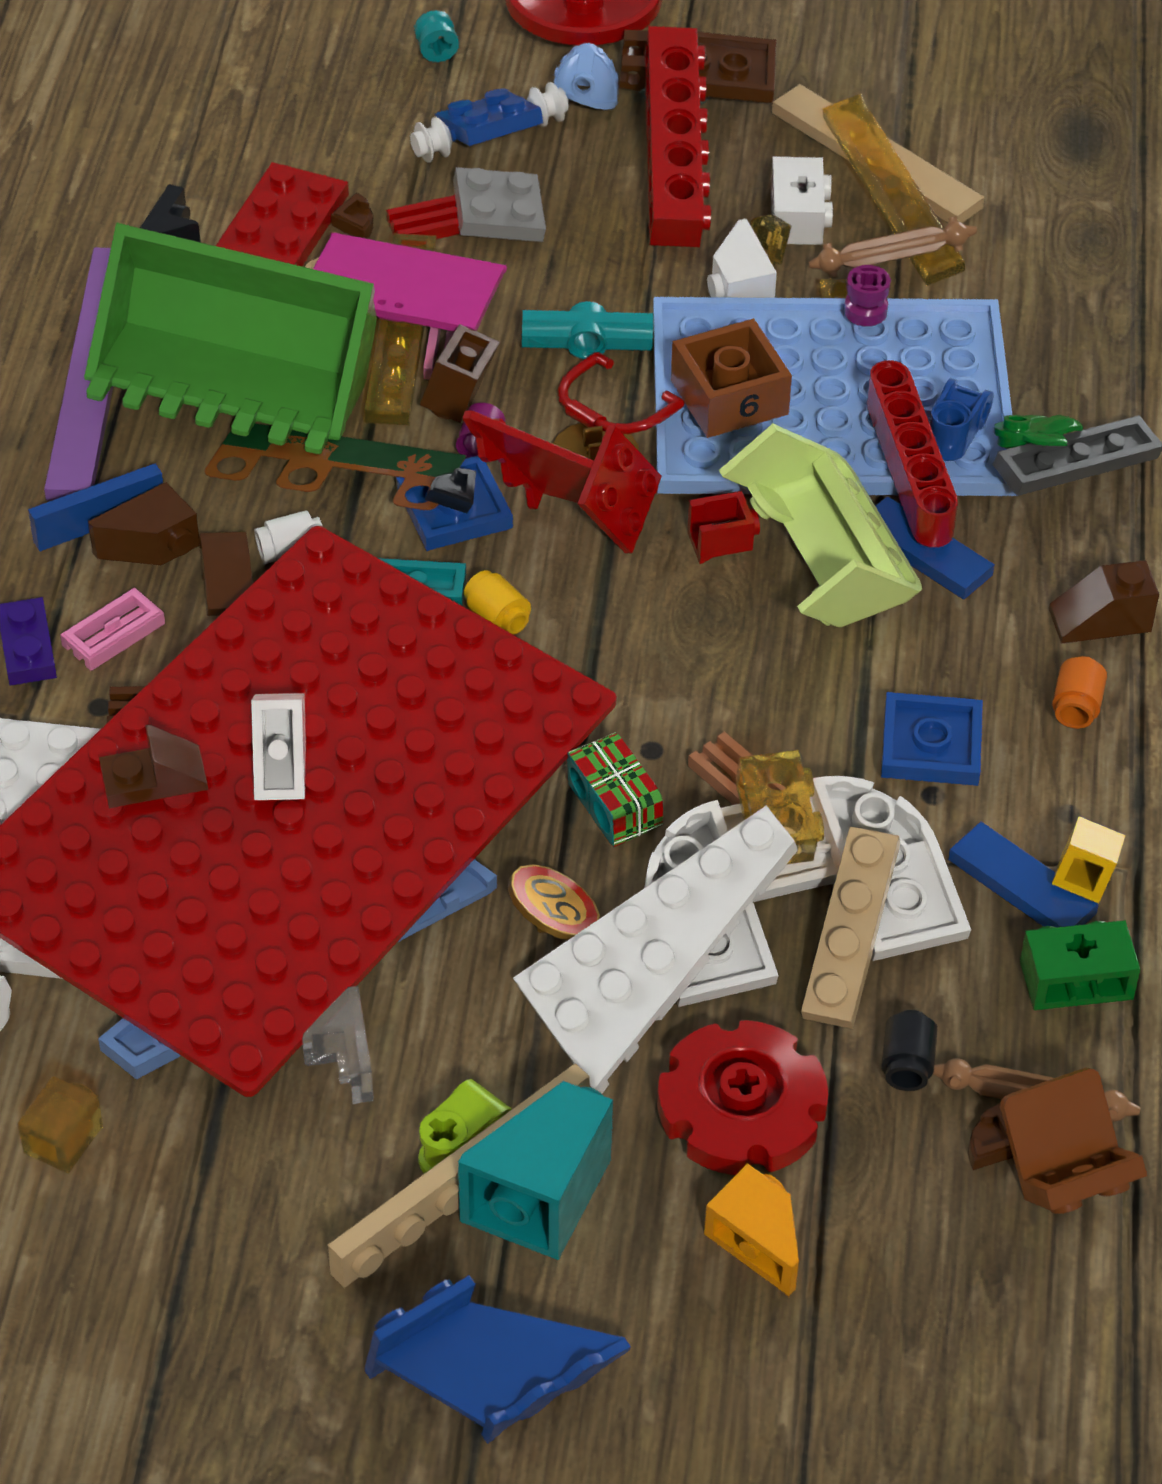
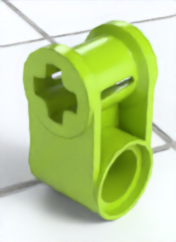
M465 1080L452 1092L449 1098L432 1113L425 1116L420 1123L419 1137L423 1146L419 1151L418 1163L421 1171L424 1174L511 1111L512 1108L475 1080Z

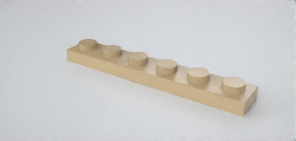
M576 1063L329 1243L330 1274L343 1288L359 1277H368L379 1268L384 1258L400 1246L413 1244L423 1234L425 1228L443 1214L447 1216L456 1212L459 1209L458 1161L462 1154L562 1081L578 1087H589L590 1076Z

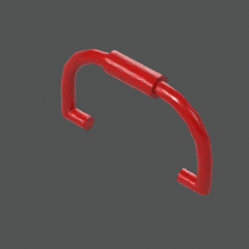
M594 352L569 370L562 377L557 389L559 403L565 408L566 415L588 428L602 426V431L606 432L608 426H616L623 434L646 431L665 421L682 409L685 404L682 398L669 391H665L662 394V400L668 403V405L657 413L636 422L612 423L607 421L603 415L577 400H571L568 390L581 374L596 364L606 369L613 367L614 361L600 352Z

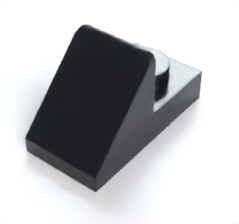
M168 184L140 228L201 242L199 224L197 221L190 219V208L186 206L184 187Z

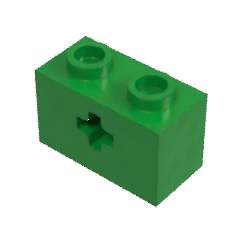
M1126 920L1113 922L1094 921L1084 925L1065 927L1045 926L1037 930L1025 931L1020 964L1033 1011L1134 1000L1141 969Z

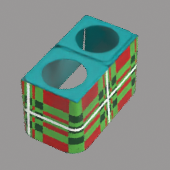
M615 732L568 752V784L613 847L663 825V800L660 791L618 733Z

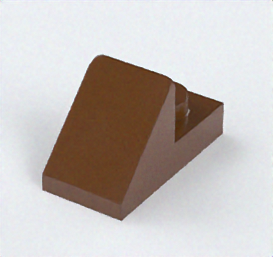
M145 725L148 741L147 749L99 757L109 808L208 790L199 745L152 725Z

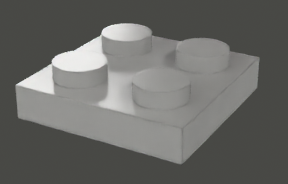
M456 167L453 183L460 235L543 242L546 226L537 174Z

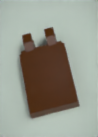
M625 30L619 88L640 91L645 87V48L648 31ZM697 31L698 45L705 46L704 70H699V76L706 77V97L773 103L777 40ZM631 46H638L640 48L633 49ZM634 71L637 72V74H630L628 72Z

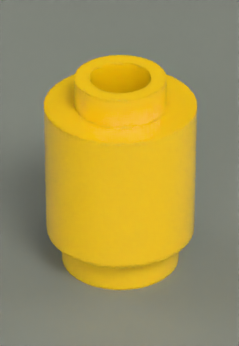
M484 570L475 574L468 581L464 589V598L467 600V606L472 612L513 635L521 632L526 627L531 612V604L502 575Z

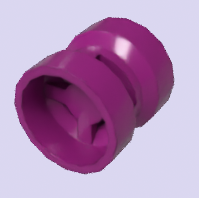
M860 265L849 272L846 285L848 295L845 299L844 312L850 322L866 327L875 326L886 319L888 312L887 296L890 291L891 279L884 269L874 265Z

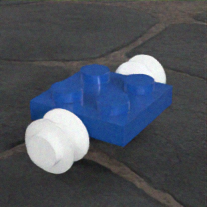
M553 82L546 84L544 93H541L536 87L530 88L527 100L524 97H519L509 92L508 89L492 90L485 93V98L474 102L460 100L450 103L448 110L435 113L436 117L432 118L431 127L425 128L421 122H417L414 126V132L410 134L411 145L416 156H422L429 163L433 160V153L437 151L444 158L448 157L452 142H455L456 139L471 146L536 125L546 127L548 117L551 116L557 122H562L565 118V112L569 108L568 99L564 90L557 88Z

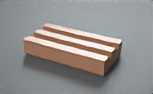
M725 731L717 736V743L713 744L709 741L703 745L702 753L699 754L697 751H694L688 757V767L732 805L754 801L742 790L749 791L757 799L791 792V788ZM714 761L731 776V780L714 767L711 762Z

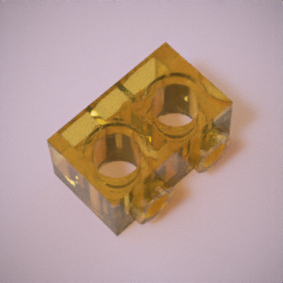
M799 750L740 757L735 782L743 819L746 820L767 806L783 827H789L796 832L790 835L795 840L798 851L787 864L813 861L817 842L824 840V825L820 811H812L810 797L814 796L813 776L809 767H802ZM767 784H781L786 789L774 790L768 787Z

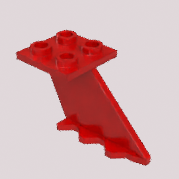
M473 410L465 411L462 419L476 438L478 457L483 462L498 460L501 463L503 482L508 487L520 485L525 487L529 509L538 508L543 494L576 502L624 553H633L662 476L616 426L607 427L595 460H591L506 425L502 418L492 419Z

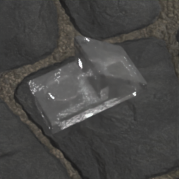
M348 987L306 1030L302 1037L305 1065L313 1066L337 1062L339 1083H350L352 1103L355 1104L374 1101L372 1070L359 987Z

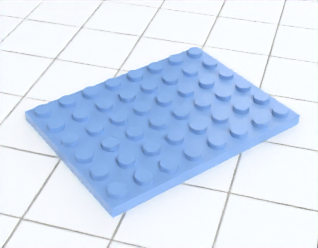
M653 297L655 413L668 405V403L662 400V394L665 391H669L681 398L671 382L672 341L754 318L792 374L789 415L707 438L686 404H684L682 409L656 425L657 471L662 476L657 494H727L742 491L743 494H751L747 487L723 478L719 469L773 423L841 455L852 467L868 495H898L867 409L870 371L872 367L878 362L893 360L904 364L909 369L929 423L932 408L938 401L946 382L950 378L957 380L959 386L983 393L985 390L993 392V403L987 421L983 428L977 432L965 455L955 461H944L957 496H1016L992 465L997 453L1007 450V448L997 445L998 436L994 434V425L998 422H1004L1005 416L1012 415L998 299H887L888 312L886 319L875 326L865 327L850 322L845 316L844 306L846 298Z

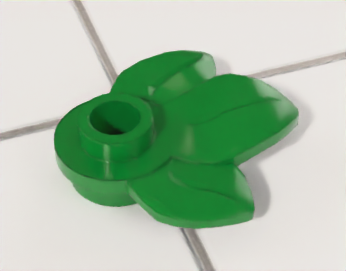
M1007 415L1004 417V422H998L994 425V434L998 436L997 445L1007 449L1030 443L1042 446H1067L1068 441L1063 434L1083 431V425L1078 420L1064 415H1055L1049 418L1040 415Z

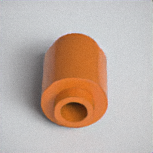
M1080 656L1070 658L1061 664L1052 706L1056 719L1064 726L1075 729L1085 728L1091 725L1093 720L1098 717L1107 681V671L1100 663L1090 657Z

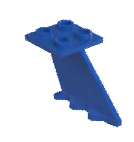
M469 1275L455 1284L451 1280H445L431 1288L423 1296L422 1300L424 1302L408 1312H405L403 1308H398L380 1319L375 1325L376 1331L373 1332L364 1371L370 1379L385 1370L402 1378L483 1426L481 1435L488 1444L510 1425L532 1417L557 1396L564 1392L575 1390L585 1384L601 1369L627 1353L631 1346L624 1337L472 1303L470 1300L476 1284Z

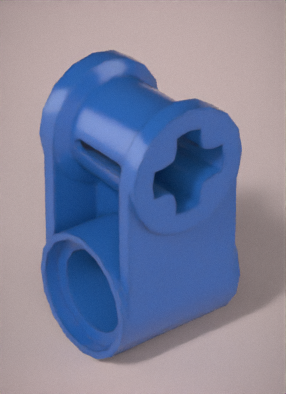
M952 378L946 382L941 396L932 408L930 426L944 461H955L965 455L977 432L983 428L987 421L993 403L994 394L992 391L985 390L983 393L959 386L958 381Z

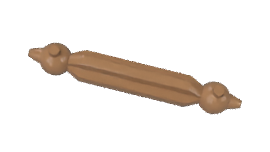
M957 216L948 218L949 223L944 229L929 226L849 243L840 251L832 248L831 243L823 244L824 250L820 252L818 257L809 261V266L813 269H821L829 274V278L838 277L837 271L841 266L855 268L860 265H873L935 252L946 243L953 246L955 252L963 250L962 245L967 239L977 233L976 226L965 225L957 221Z
M959 1058L951 1059L945 1064L934 1065L933 1075L942 1079L944 1084L950 1089L961 1090L969 1086L980 1095L998 1099L1054 1079L1053 1077L988 1064L971 1068L965 1060ZM1118 1090L1104 1092L1112 1122L1120 1121L1126 1116L1140 1114L1141 1107L1129 1101L1124 1093Z

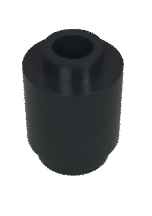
M902 1011L891 1016L885 1025L881 1068L886 1075L887 1083L898 1090H920L927 1085L928 1079L934 1073L938 1028L932 1019L920 1011Z

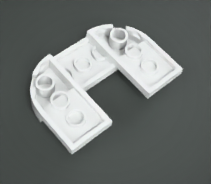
M848 776L812 778L810 788L720 808L718 800H714L697 806L680 816L666 829L665 836L655 851L652 852L644 888L765 806L770 809L795 840L798 851L761 897L753 898L738 917L740 923L728 937L724 935L709 953L710 960L676 1001L678 1007L771 986L777 983L778 972L753 902L834 884L850 826L898 835L900 838V848L871 957L872 961L968 939L971 927L939 843L925 818L903 797L899 796L898 800H895L887 794L873 789L874 782Z

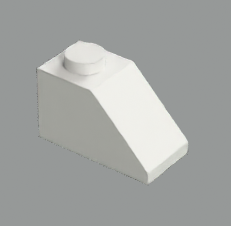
M747 219L738 220L713 256L712 274L707 277L708 290L711 297L775 298L777 272Z
M305 693L255 694L251 700L254 800L305 799Z

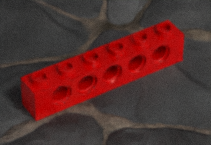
M648 26L645 48L649 245L700 247L702 231L710 230L711 205H704L703 198L709 197L710 173L702 172V165H707L709 142L708 140H701V133H706L708 113L707 108H700V102H705L706 77L699 76V70H704L705 46L698 45L697 28Z

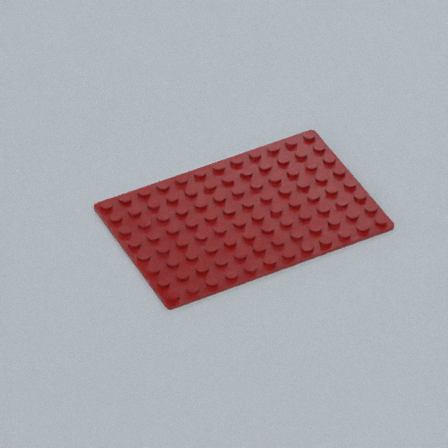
M312 527L0 825V938L245 1097L255 1096L567 760L568 752L577 749L615 708L617 696L612 690L324 527ZM305 693V799L254 800L251 700L255 694ZM145 725H152L199 745L208 790L109 808L99 757L147 749L148 741Z

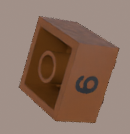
M754 318L672 341L671 382L707 438L789 415L792 374Z

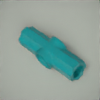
M590 301L575 304L570 311L523 310L522 348L569 349L572 355L580 359H585L594 352L603 354L605 350L652 351L653 313L606 312L603 306Z

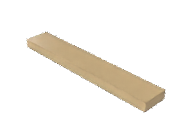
M799 84L773 101L772 113L946 222L949 223L948 218L957 216V221L963 223L983 209L984 196L803 85Z

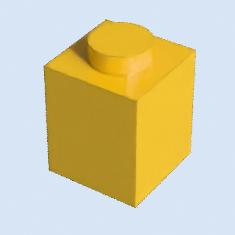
M1078 817L1060 857L1052 885L1099 904L1117 865L1125 835Z

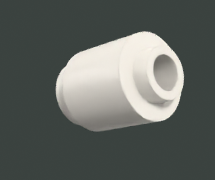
M305 510L264 521L263 527L254 529L256 544L263 564L275 563L312 527H323L320 518H311L309 512Z

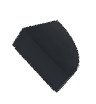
M457 468L454 469L453 473L437 476L430 485L425 495V500L468 513L474 501L476 471Z

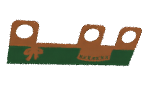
M255 423L248 436L233 434L231 431L229 432L205 468V474L209 477L240 481L247 478L260 457L265 456L289 460L276 480L278 487L304 492L318 490L333 467L396 476L405 479L393 498L395 505L419 510H432L439 504L430 501L412 503L405 498L406 492L416 486L430 487L437 476L453 473L454 469L460 468L467 455L342 436L340 440L328 439L322 453L314 454L304 450L308 437L307 433L292 430L284 445H277L268 442L271 426ZM228 457H239L246 462L245 468L234 474L221 473L217 469V464ZM300 468H310L318 474L316 480L307 485L293 484L289 481L288 477L292 471Z

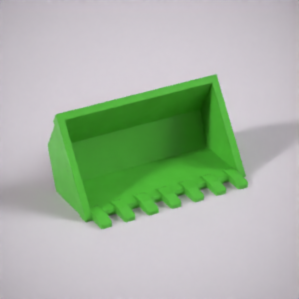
M116 222L84 375L85 380L91 381L87 389V398L103 401L112 386L127 390L123 398V407L138 410L147 395L163 398L159 407V415L162 417L174 419L183 404L199 407L195 416L196 425L210 428L213 426L219 413L236 416L231 429L233 434L248 436L255 422H262L272 425L268 434L269 443L284 445L292 430L308 434L304 450L314 454H321L328 439L340 440L345 431L346 422L366 385L377 321L373 300L375 294L374 284Z

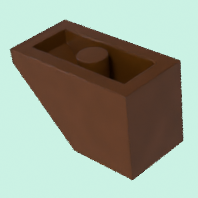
M459 324L436 361L420 405L430 409L440 418L452 419L461 423L465 411L471 406L497 350L499 341Z
M167 482L88 521L92 553L97 559L163 565L200 546L197 513Z
M1146 560L1102 565L1052 601L1049 606V612L1061 644L1152 632L1159 591Z

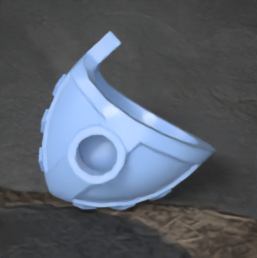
M584 43L574 46L567 55L562 57L559 67H556L554 71V84L557 88H562L570 100L596 109H614L618 104L619 76L613 61L609 59L602 48L594 44ZM577 85L590 87L586 90L579 89Z

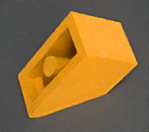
M747 1163L706 1205L704 1235L787 1296H790L796 1290L799 1265L791 1196L778 1179L770 1174H762Z

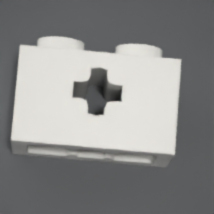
M773 157L771 216H775L783 221L777 244L823 245L824 228H832L833 204L832 202H825V200H830L831 175H824L823 158Z

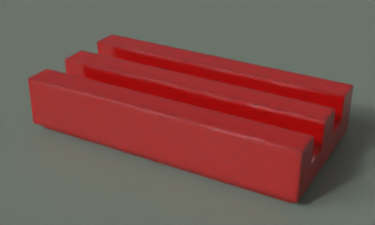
M455 195L387 209V222L398 245L408 246L460 234Z

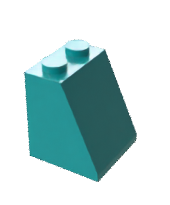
M562 1081L464 1152L458 1161L460 1222L559 1260L611 1161L613 1099L603 1096V1094L593 1088L578 1087Z

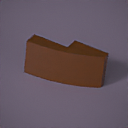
M246 532L200 533L199 535L207 616L221 615L253 584Z

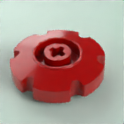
M741 1020L739 1027L733 1031H725L716 1023L707 1025L686 1036L670 1052V1072H663L659 1076L657 1104L659 1118L668 1138L672 1140L677 1138L687 1140L686 1156L705 1168L723 1174L737 1175L748 1163L749 1165H763L768 1172H774L799 1160L816 1142L818 1130L816 1121L825 1120L828 1103V1085L824 1070L815 1055L802 1056L798 1054L797 1037L781 1028L750 1020Z

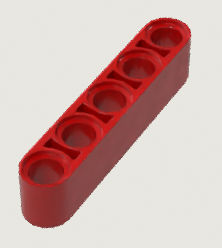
M893 360L878 362L870 371L867 409L911 532L916 541L924 546H945L954 536L958 507L956 492L909 369L904 364Z

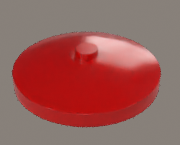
M505 0L509 13L524 29L543 39L568 45H581L584 43L603 45L623 40L625 30H643L652 23L662 5V0Z

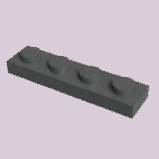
M1138 415L1084 429L1083 431L1065 434L1063 436L1068 441L1067 446H1042L1030 443L999 451L992 465L1016 496L1158 459L1162 452V442Z

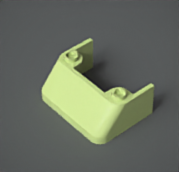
M772 423L719 469L723 478L749 489L752 494L750 503L762 518L768 520L771 517L785 525L817 580L819 586L797 606L801 614L820 620L827 626L834 625L841 628L904 604L922 590L918 576L849 463L837 452Z

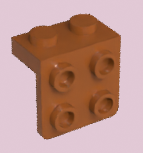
M1087 1067L1008 1094L1002 1098L1000 1109L1024 1200L1048 1209L1054 1214L1067 1213L1080 1208L1083 1205V1199L1097 1194L1100 1196H1112L1123 1193L1130 1189V1182L1147 1176L1142 1155L1118 1147L1100 1074L1096 1070Z

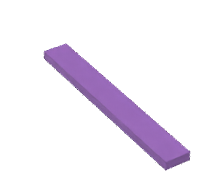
M94 247L44 488L46 500H55L95 485L113 386L103 401L88 399L87 389L91 381L85 380L84 375L111 248Z

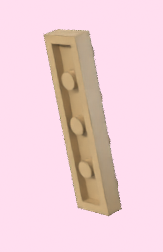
M849 827L801 1009L803 1019L853 1029L900 848V838L898 835Z

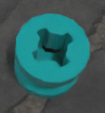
M435 10L429 11L417 19L414 25V33L419 42V48L423 57L432 62H443L452 58L459 48V39L450 16L443 11Z

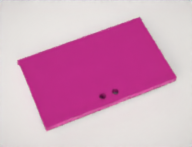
M333 232L313 269L373 283L375 289L374 306L376 316L380 319L396 322L403 321L450 331H456L459 324L477 331L497 287L507 271V266Z

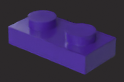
M43 597L0 604V632L9 686L57 678Z

